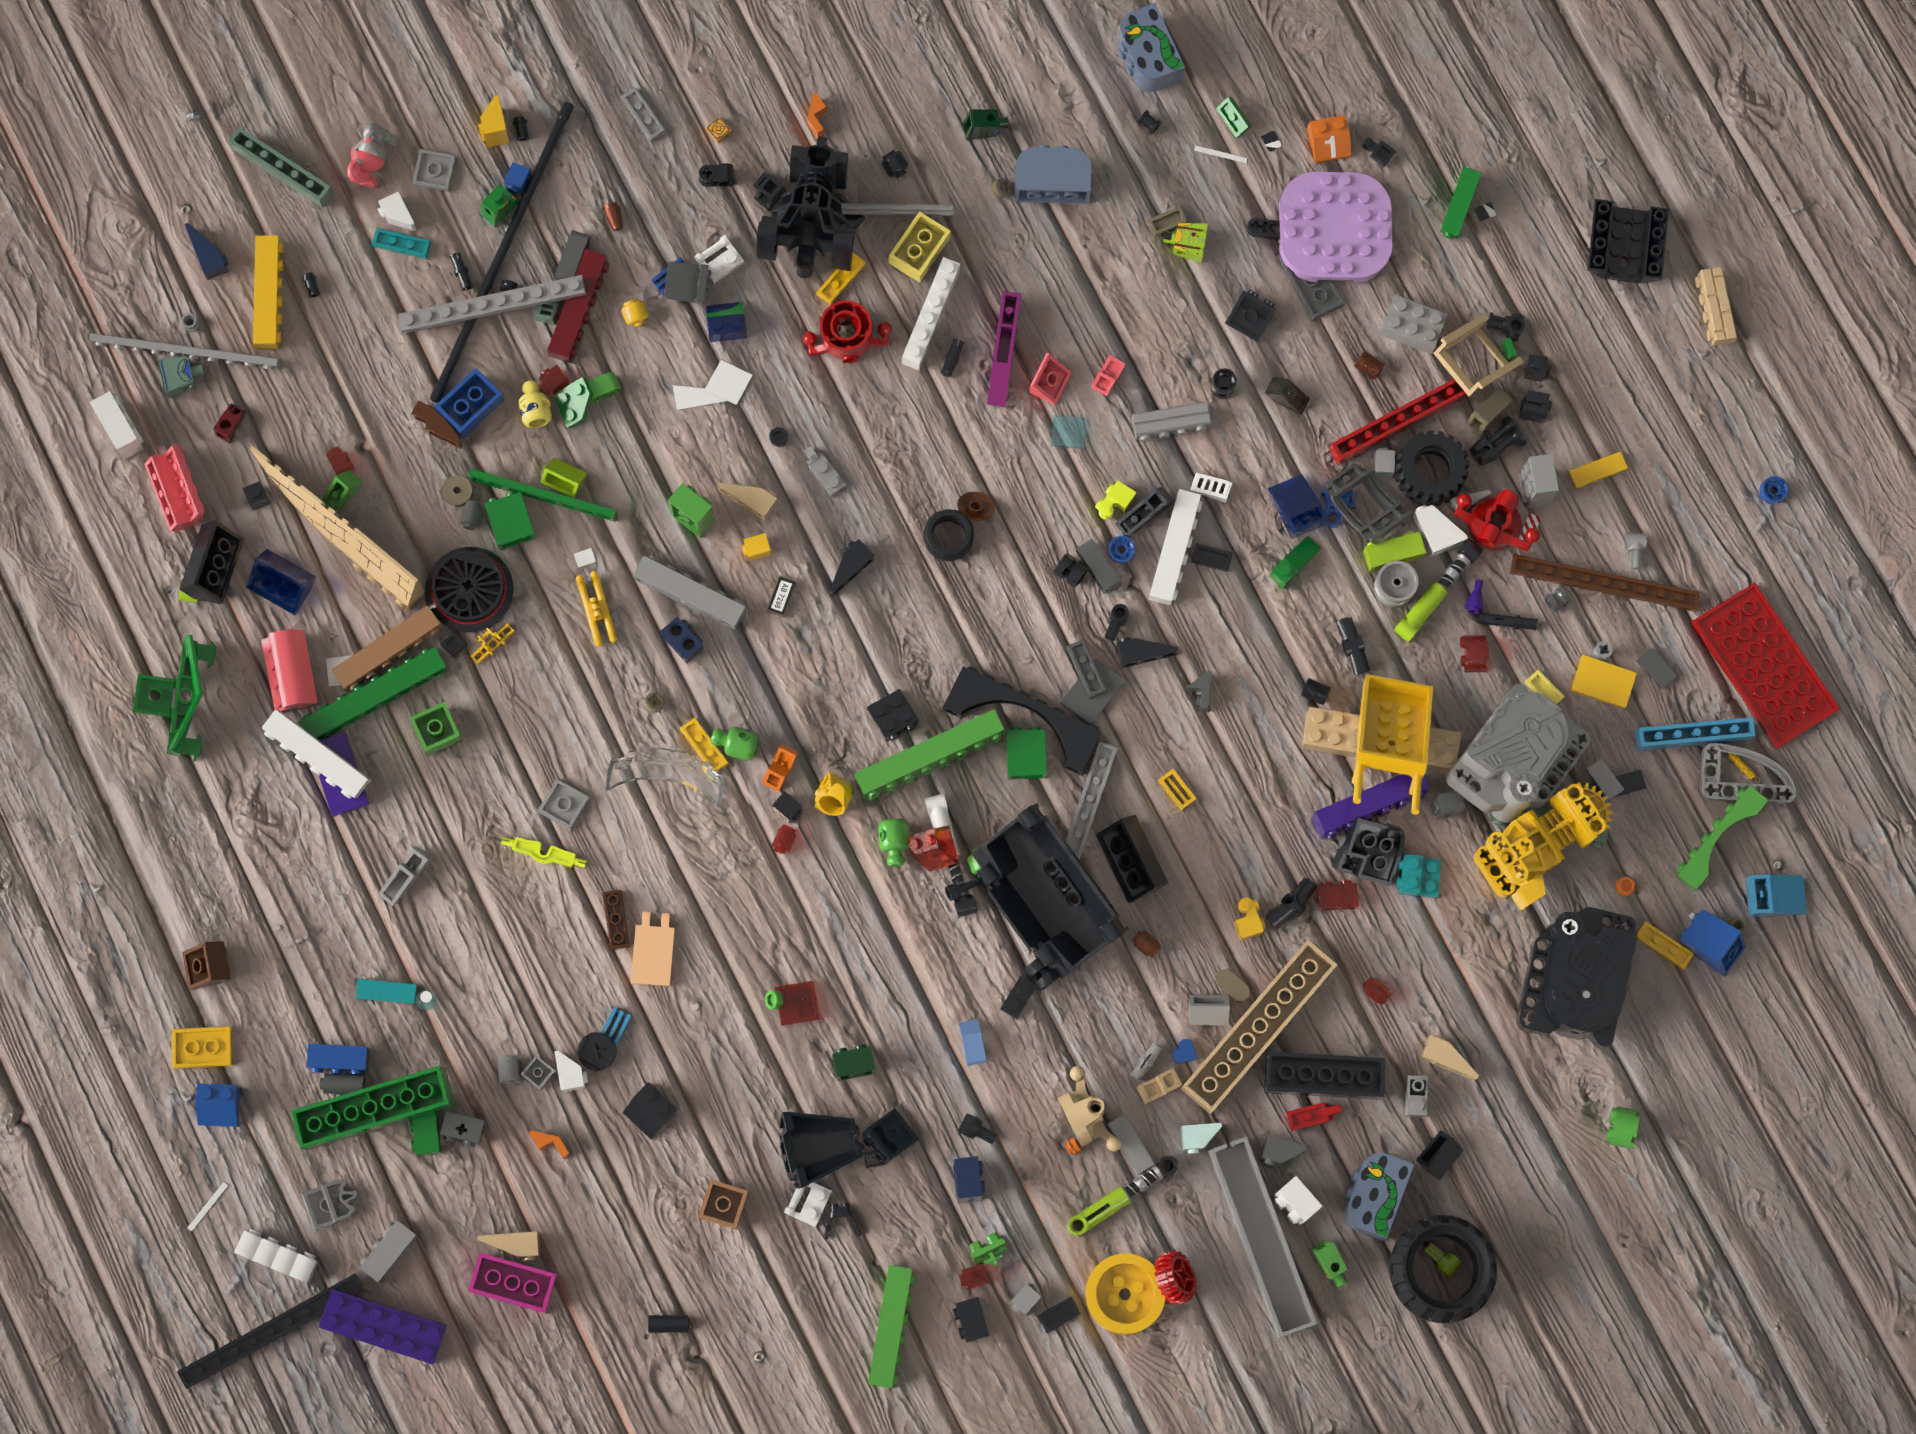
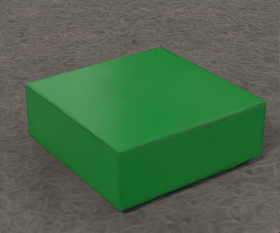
M1504 339L1501 346L1507 361L1510 362L1515 359L1517 352L1512 339Z

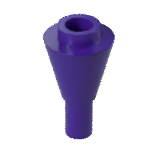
M1480 579L1475 581L1474 590L1465 604V609L1470 614H1478L1483 611L1481 592L1483 581Z

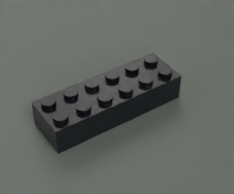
M1269 1051L1266 1053L1264 1093L1376 1100L1384 1098L1385 1058Z

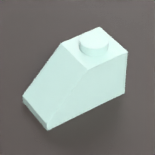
M1211 1123L1182 1126L1183 1151H1188V1154L1200 1153L1199 1150H1202L1222 1127V1124Z

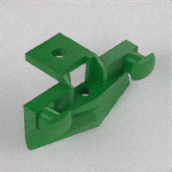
M193 635L185 636L182 643L177 680L138 674L132 713L171 718L166 755L179 757L181 754L194 755L193 762L197 761L201 755L202 739L200 735L197 734L196 739L186 738L193 714L203 696L198 660L207 662V668L213 665L216 656V647L213 641L210 642V645L197 644V641L193 640ZM174 688H175V689H176L175 702H174L173 709H171L172 697H173V690H174ZM184 691L189 692L191 699L183 701L180 698V694ZM150 692H158L160 699L152 701L149 698Z

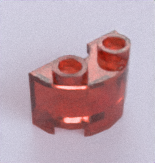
M1463 635V637H1460V648L1464 649V655L1460 657V665L1464 667V672H1487V659H1489L1487 635Z

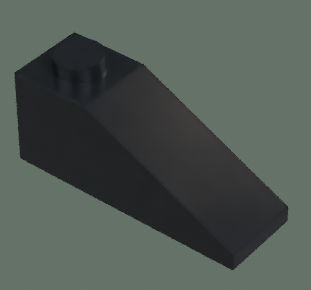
M1164 487L1156 488L1117 521L1115 525L1124 536L1130 537L1159 516L1175 501Z
M859 539L856 542L851 541L845 547L846 551L843 554L830 588V595L832 597L874 560V554Z
M1130 637L1120 639V642H1117L1116 645L1122 668L1178 654V647L1138 638L1131 639Z

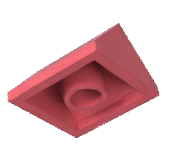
M1046 353L1030 385V394L1056 405L1072 372L1050 353Z

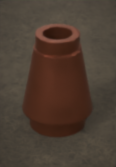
M617 202L604 205L603 213L612 230L622 229L621 206H618Z

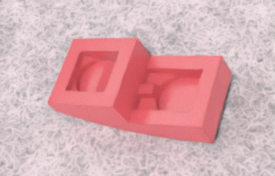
M1109 355L1101 371H1099L1093 381L1091 388L1107 396L1126 364Z

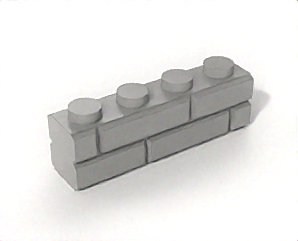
M1207 402L1132 414L1131 418L1135 439H1140L1141 442L1149 441L1152 439L1151 437L1157 436L1160 439L1168 438L1170 434L1177 433L1179 436L1189 433L1188 431L1192 430L1204 432L1211 424Z

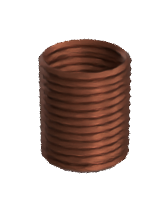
M1364 351L1354 367L1375 380L1384 368L1385 363L1375 358L1369 352Z

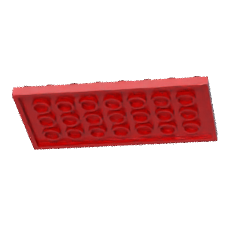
M1756 583L1751 584L1691 622L1775 749H1778L1840 710V707Z

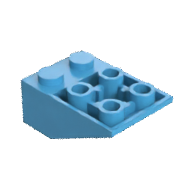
M1767 874L1750 875L1745 879L1749 917L1807 914L1803 876Z

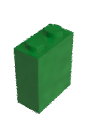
M510 492L506 497L500 499L495 497L484 503L500 550L536 539L521 492Z
M1013 727L1007 730V779H1046L1045 730H1041L1040 727H1030L1029 730Z

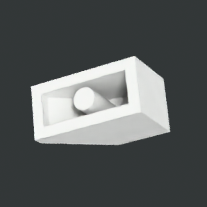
M399 192L378 201L380 208L377 210L382 219L386 218L389 224L411 231L417 230Z
M555 1051L561 1091L567 1092L586 1088L585 1083H588L587 1071H583L581 1066L560 1051Z

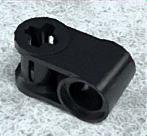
M722 163L702 166L699 169V183L704 187H727L734 185L733 164Z

